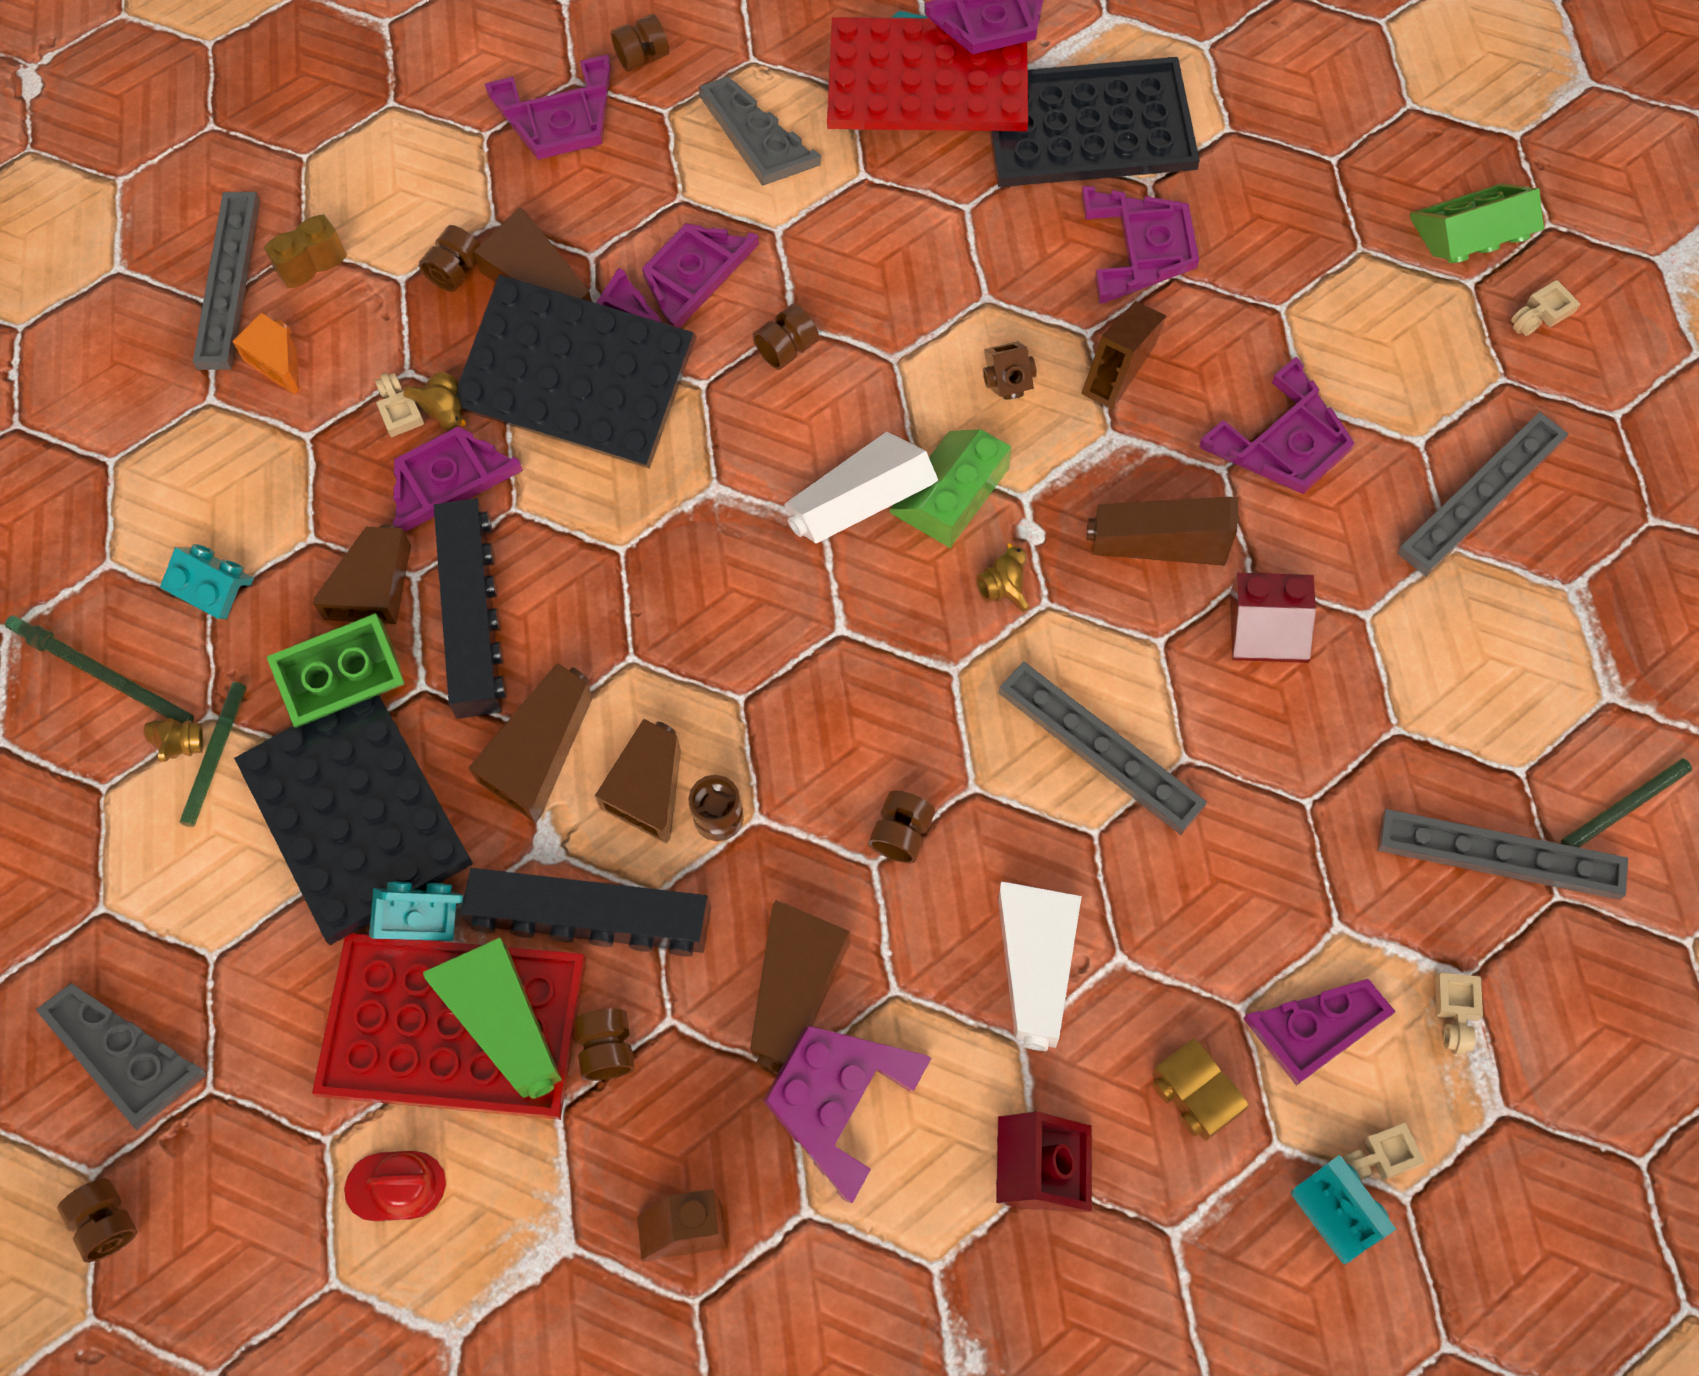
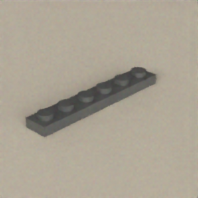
M223 192L192 361L197 370H232L235 345L232 341L238 335L260 199L256 192Z
M1539 412L1400 547L1397 554L1427 577L1565 441L1569 433Z
M1023 661L999 687V694L1180 835L1184 833L1205 808L1207 801Z
M1385 809L1382 813L1377 851L1621 900L1626 895L1628 857Z

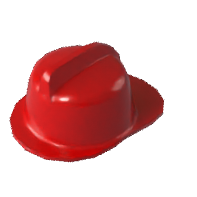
M418 1151L381 1152L366 1156L354 1165L345 1183V1200L352 1213L363 1220L376 1222L411 1220L424 1217L437 1207L443 1198L446 1180L444 1170L439 1162L427 1153Z

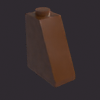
M1135 301L1102 335L1081 394L1113 409L1156 345L1166 315Z
M387 524L379 527H365L314 597L313 604L323 620L355 622L376 613L384 624L397 623L411 544L402 528Z
M643 719L595 794L601 810L666 844L671 838L681 754L678 737L673 728L663 722L657 721L656 724H653Z
M713 1189L668 1196L637 1217L642 1262L727 1248L723 1208Z

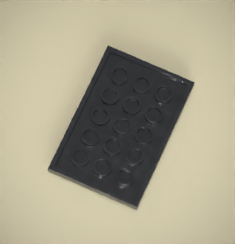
M1178 57L1028 70L1027 131H990L998 187L1198 170L1200 162Z
M499 275L458 383L456 396L461 402L462 411L650 469L693 349L696 335L688 330Z
M380 695L297 728L292 726L234 758L325 941L329 945L336 943L370 923L373 888H386L388 881L412 883L411 890H427V883H441L473 865L471 858Z

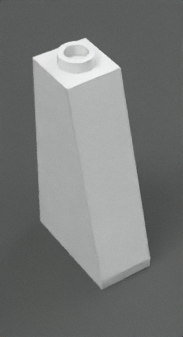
M885 432L786 502L785 506L790 515L788 523L797 536H805L811 541L818 543L933 485L938 481V478L925 450L889 432Z
M1001 881L998 905L1015 1040L1023 1041V1046L1028 1049L1047 1051L1048 1047L1056 1048L1060 1036L1082 896Z

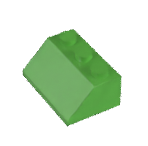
M1503 183L1410 213L1412 223L1432 256L1447 259L1448 263L1465 261L1469 259V254L1477 251L1479 253H1487L1498 250L1500 244L1507 241L1511 243L1526 241L1531 238L1530 234L1544 230L1539 188Z
M981 429L949 431L929 457L938 481L893 504L890 508V513L951 548L1009 470L1012 446Z
M376 613L266 657L295 728L405 684L397 655L385 625Z

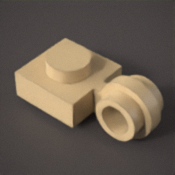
M1556 280L1530 296L1526 303L1528 306L1520 309L1512 317L1513 329L1518 334L1523 333L1525 336H1528L1542 324V320L1549 327H1552L1574 314L1581 304Z
M387 372L380 374L381 378L375 380L383 400L376 402L391 438L424 425L416 402L403 396V389L396 374L388 375Z
M1439 972L1435 977L1436 1017L1453 1018V1024H1446L1444 1028V1048L1451 1049L1453 1054L1464 1055L1466 1051H1473L1476 1041L1475 1029L1473 1026H1467V1020L1479 1021L1483 1017L1481 977Z
M1406 1122L1371 1135L1363 1140L1370 1154L1369 1156L1364 1157L1362 1150H1357L1342 1157L1347 1164L1357 1171L1360 1180L1373 1175L1370 1166L1373 1165L1376 1166L1382 1181L1426 1163Z

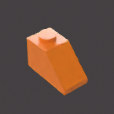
M260 313L232 342L244 362L295 395L299 391L297 348L290 337L292 331L280 319L276 318L273 321L263 313Z

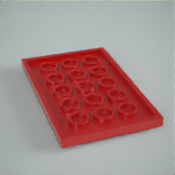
M832 17L827 129L1027 131V42L972 54L929 18Z
M351 933L344 938L312 1094L323 1098L561 1120L575 1033L574 1019L578 1013L586 963L585 955L507 947L562 1078L561 1081L553 1084L554 1089L549 1093L537 1098H530V1096L523 1098L429 985L423 975V972L482 945L432 940L373 939L369 935Z

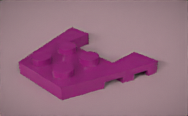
M608 54L580 61L586 87L520 102L514 78L510 77L485 83L486 91L491 101L538 160L601 145L611 72Z
M1082 186L1081 197L1085 219L1121 217L1129 267L1096 270L1095 281L1099 304L1112 301L1198 267L1199 255L1189 204L1145 196L1144 200L1125 197V192L1112 190L1111 194L1095 192V187Z
M1295 357L1274 375L1272 384L1292 399L1296 405L1252 443L1226 421L1222 420L1201 438L1199 447L1304 494L1351 452L1355 443L1331 407L1327 408L1318 394L1319 388L1313 380L1309 381L1303 372L1304 365Z
M808 1026L802 1031L763 1101L794 1140L801 1144L813 1159V1163L819 1171L826 1175L837 1189L836 1192L844 1201L853 1203L871 1169L835 1146L837 1140L876 1071L907 1091H914L932 1058L924 1054Z

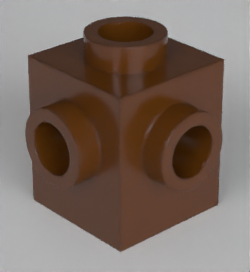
M1016 341L984 349L987 367L983 368V378L988 389L991 388L995 394L1006 400L1020 398L1024 396V391L1034 389L1032 378L1037 376L1036 365L1033 357L1028 355L1025 345Z

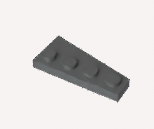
M725 77L699 87V97L762 186L820 166L821 155L814 149L811 151L806 149L801 144L802 139L793 131L790 133L785 131L778 125V118L771 112H763L757 107V100L730 77Z
M72 983L36 1009L43 1020L136 1131L206 1076L203 1069L192 1062H188L165 1044L159 1043L133 1023L127 1022L110 1008Z

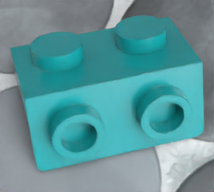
M192 544V547H175L160 588L217 619H227L240 585H252L254 578L242 572L244 567L240 564L214 557V551L203 545Z
M388 881L386 888H373L369 937L373 939L453 941L456 903H463V895L451 891L452 885L427 883V890H411L412 883Z
M1340 1155L1291 1190L1292 1197L1343 1264L1351 1262L1366 1249L1396 1230L1389 1220L1385 1208L1372 1198L1361 1183L1357 1171L1347 1164Z

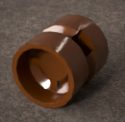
M654 14L636 20L634 27L626 24L610 31L614 50L621 65L627 72L643 66L646 58L650 61H655L669 55L666 35Z
M448 225L436 239V246L429 248L419 261V267L426 278L443 290L454 292L467 277V271L473 269L477 261L474 251L480 244L464 229L455 225Z
M791 304L777 314L775 322L768 321L752 334L757 350L765 361L776 370H781L797 357V350L804 353L819 340V334L813 321L801 307L795 304Z
M710 775L698 780L691 788L688 797L696 829L700 835L708 840L718 842L732 838L742 828L744 821L738 788L733 781L725 776Z
M897 790L889 791L880 812L884 820L876 822L868 841L869 846L875 852L891 860L908 864L915 863L924 842L920 834L927 833L936 812L935 808L929 802L914 794Z
M601 1009L582 1014L574 1019L576 1043L584 1047L578 1054L580 1073L583 1080H608L625 1076L635 1070L632 1046L624 1042L630 1036L627 1012L625 1010Z
M110 1179L95 1180L77 1188L68 1194L57 1206L58 1212L68 1231L76 1232L73 1241L84 1262L98 1261L114 1254L129 1244L137 1234V1229L127 1210L118 1209L122 1202Z

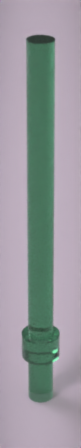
M15 615L7 618L5 627L25 638L26 643L39 651L47 650L166 718H172L181 723L185 721L193 723V714L54 638L53 632L41 625L33 626Z

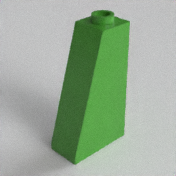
M501 938L423 972L425 980L523 1098L530 1096V1098L541 1097L554 1089L553 1084L562 1080L509 950Z

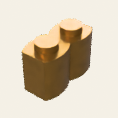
M324 214L308 218L299 224L294 231L277 235L264 247L276 273L287 288H294L305 284L317 272L326 271L337 266L347 256L335 228Z
M1194 1038L1153 1070L1152 1076L1155 1081L1152 1082L1155 1091L1166 1103L1172 1101L1182 1112V1115L1179 1116L1180 1121L1193 1137L1200 1135L1205 1141H1208L1245 1112L1249 1106L1237 1087L1221 1072L1212 1057Z

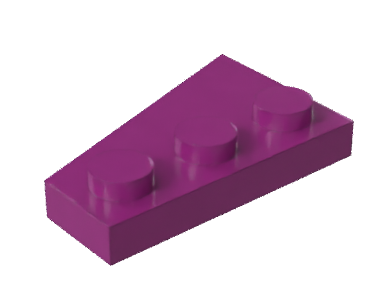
M1369 979L1321 992V994L1299 1001H1290L1269 1010L1246 1014L1243 1019L1297 1086L1391 1017L1396 1011Z

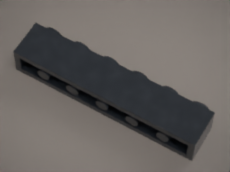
M478 498L434 504L449 706L457 719L501 713V698H507V689L504 676H499L498 664L504 663L501 642H496L495 631L501 630L498 609L493 608L492 598L498 597L495 576H490L489 565H495L493 546L491 543H487L486 533H492L490 514L488 511H482Z
M470 868L460 914L468 925H471V929L483 933H494L495 928L510 930L511 934L524 938H532L534 933L548 934L551 939L559 942H573L574 938L589 939V943L600 947H612L613 942L629 944V948L636 951L651 952L653 947L669 949L668 952L673 955L688 957L692 956L693 952L704 953L711 905L708 895Z

